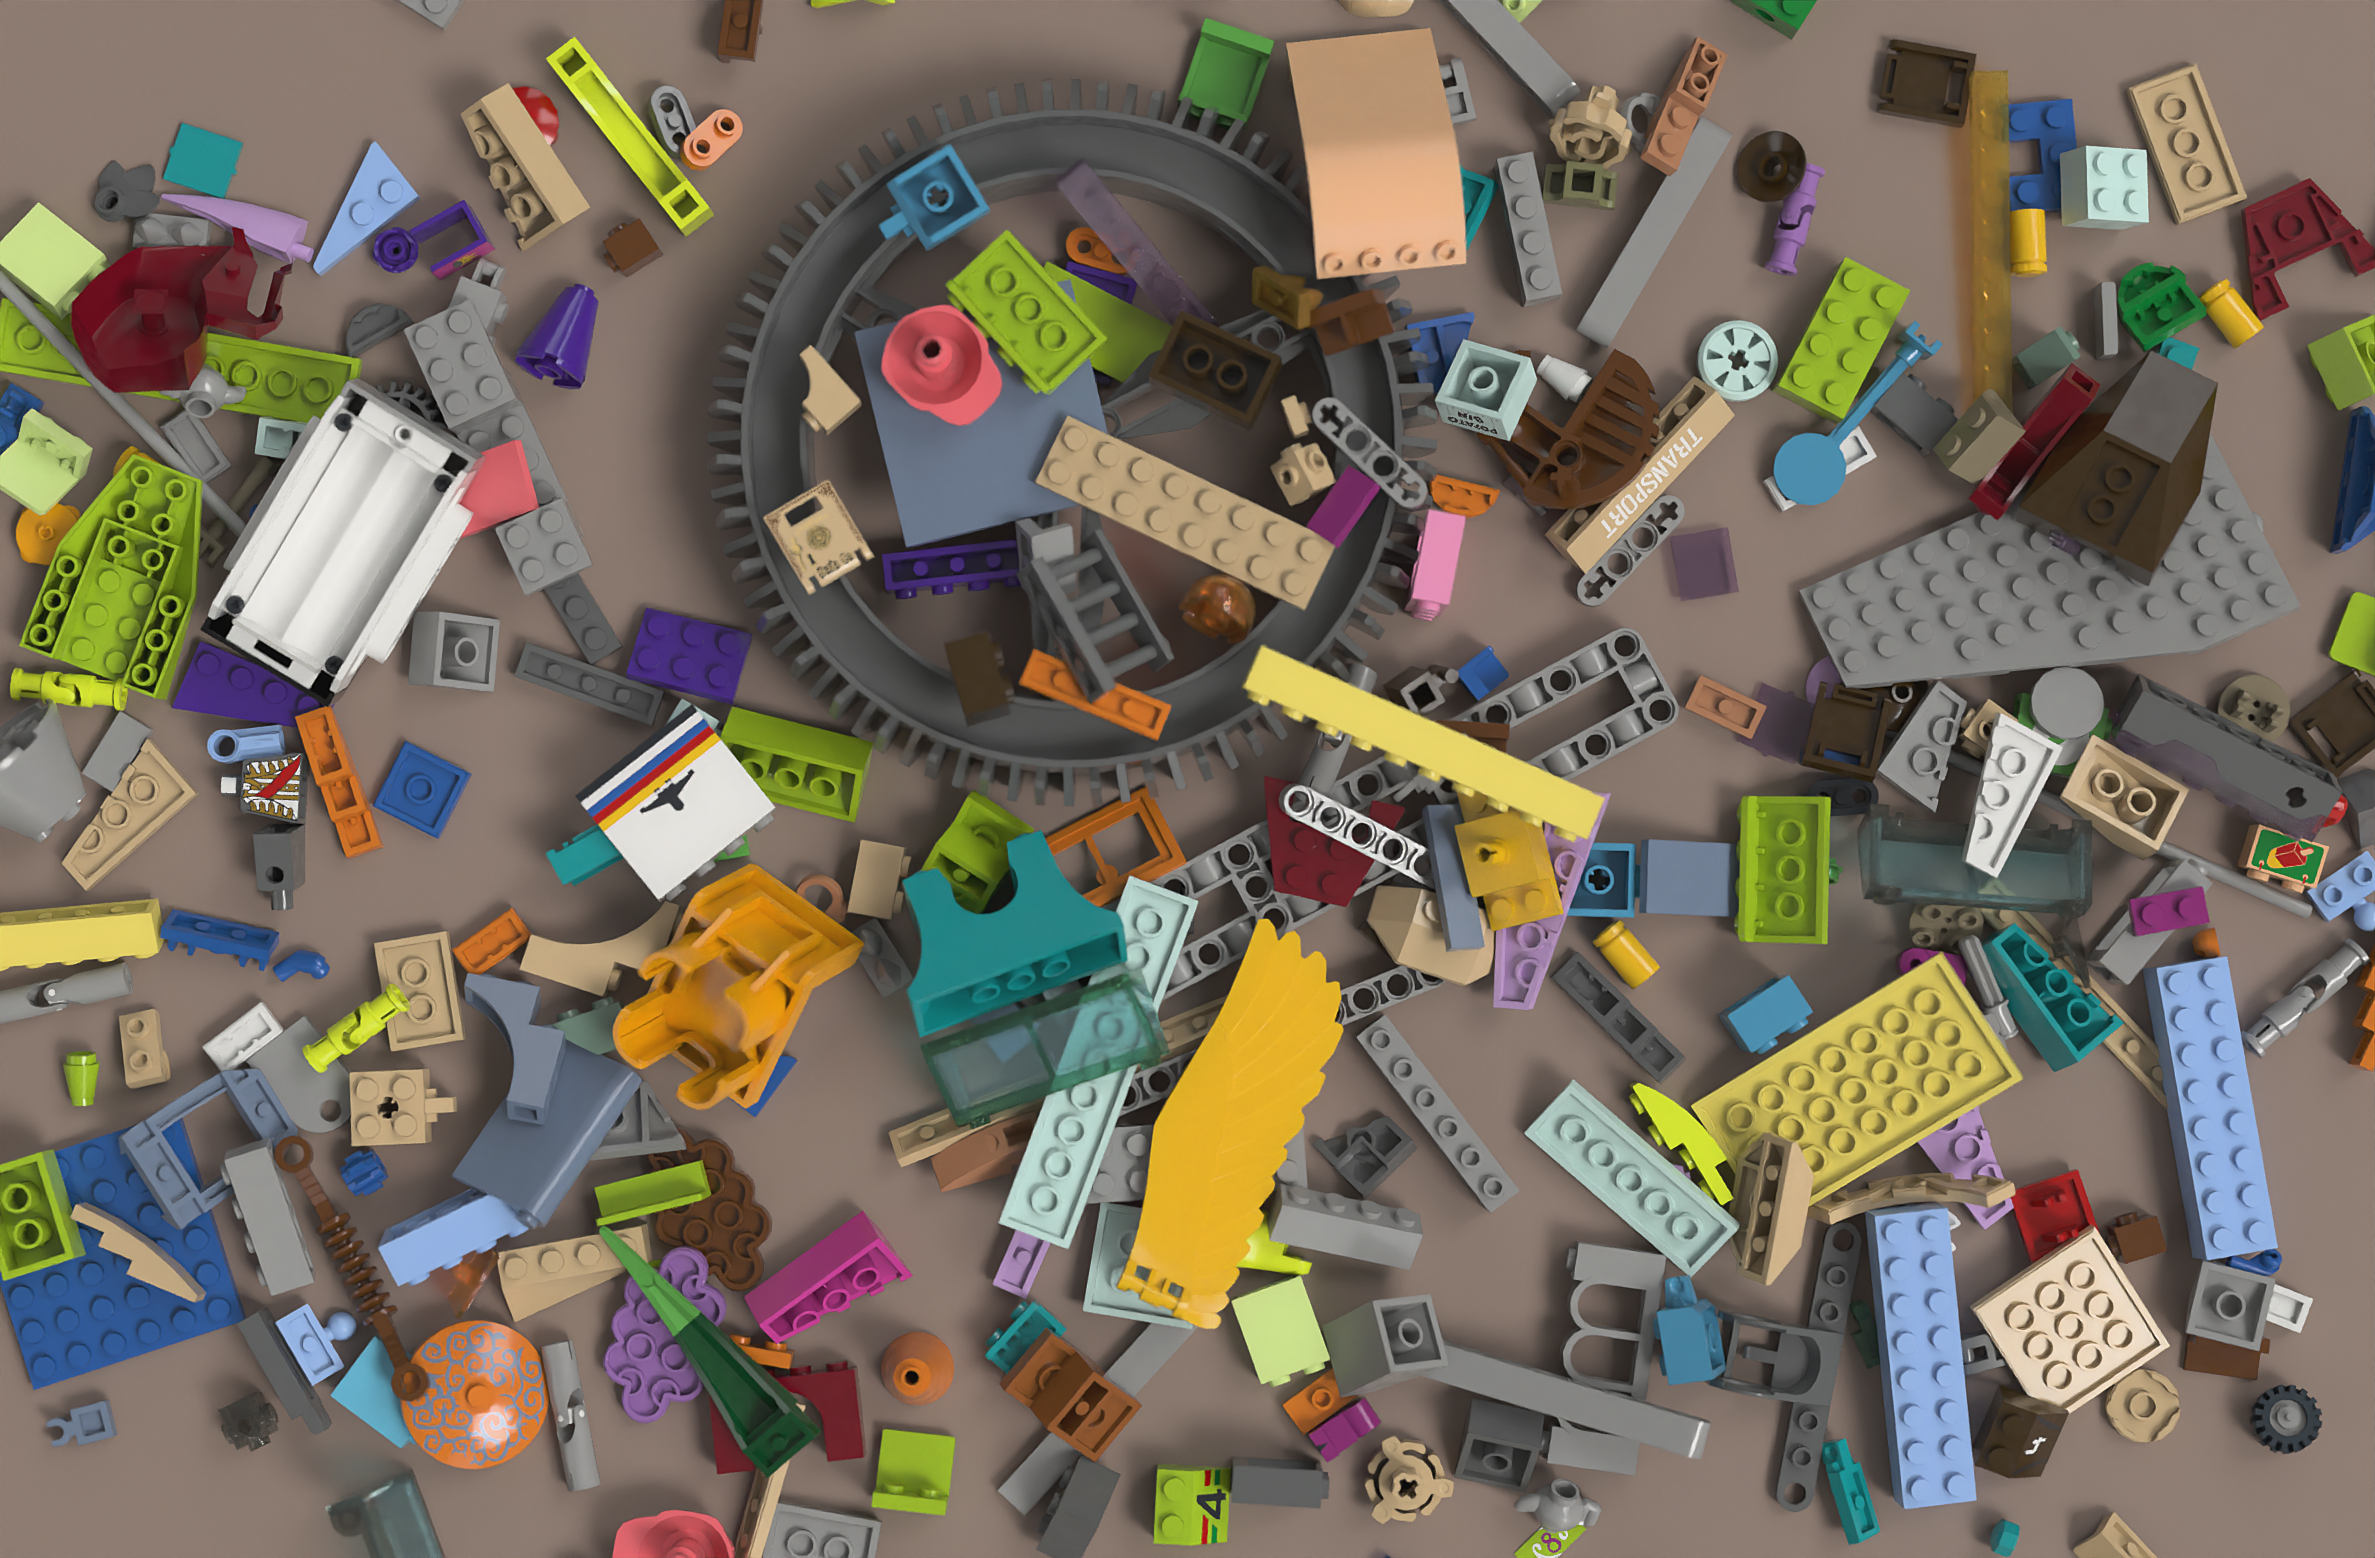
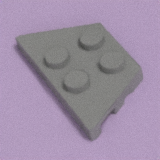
M648 1081L641 1082L589 1161L686 1150V1143L682 1135L676 1129Z

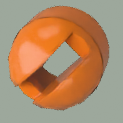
M2215 927L2203 929L2196 933L2193 937L2192 945L2198 956L2203 958L2221 956Z

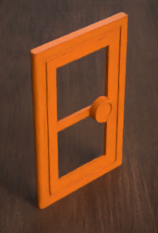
M1147 785L1130 794L1131 802L1122 803L1121 799L1045 837L1053 856L1083 840L1086 841L1099 866L1096 878L1101 886L1082 896L1100 908L1122 897L1129 876L1150 883L1187 864L1154 798L1150 799ZM1139 812L1160 856L1119 876L1114 866L1105 864L1092 836Z

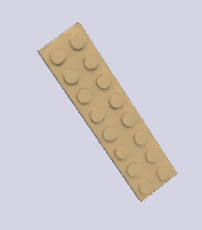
M1070 416L1066 417L1035 482L1038 486L1305 611L1335 549L1334 545L1312 530Z

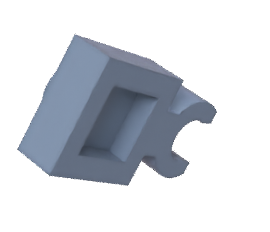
M109 1399L71 1409L72 1420L65 1417H57L46 1423L47 1427L58 1425L63 1429L62 1438L51 1441V1445L55 1447L70 1442L73 1436H76L78 1446L118 1435Z

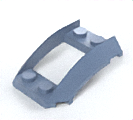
M260 1069L223 1070L173 1100L119 1137L120 1155L127 1154L164 1212L160 1217L177 1230L186 1227V1224L235 1193L232 1184H225L222 1174L200 1189H197L161 1133L164 1129L226 1091L256 1140L270 1138L274 1152L282 1139L297 1135V1127L289 1118L287 1111Z

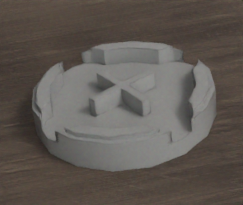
M2073 667L2055 668L2043 674L2032 687L2030 693V716L2037 728L2049 737L2076 740L2091 732L2101 720L2104 709L2102 691L2095 679L2083 670Z

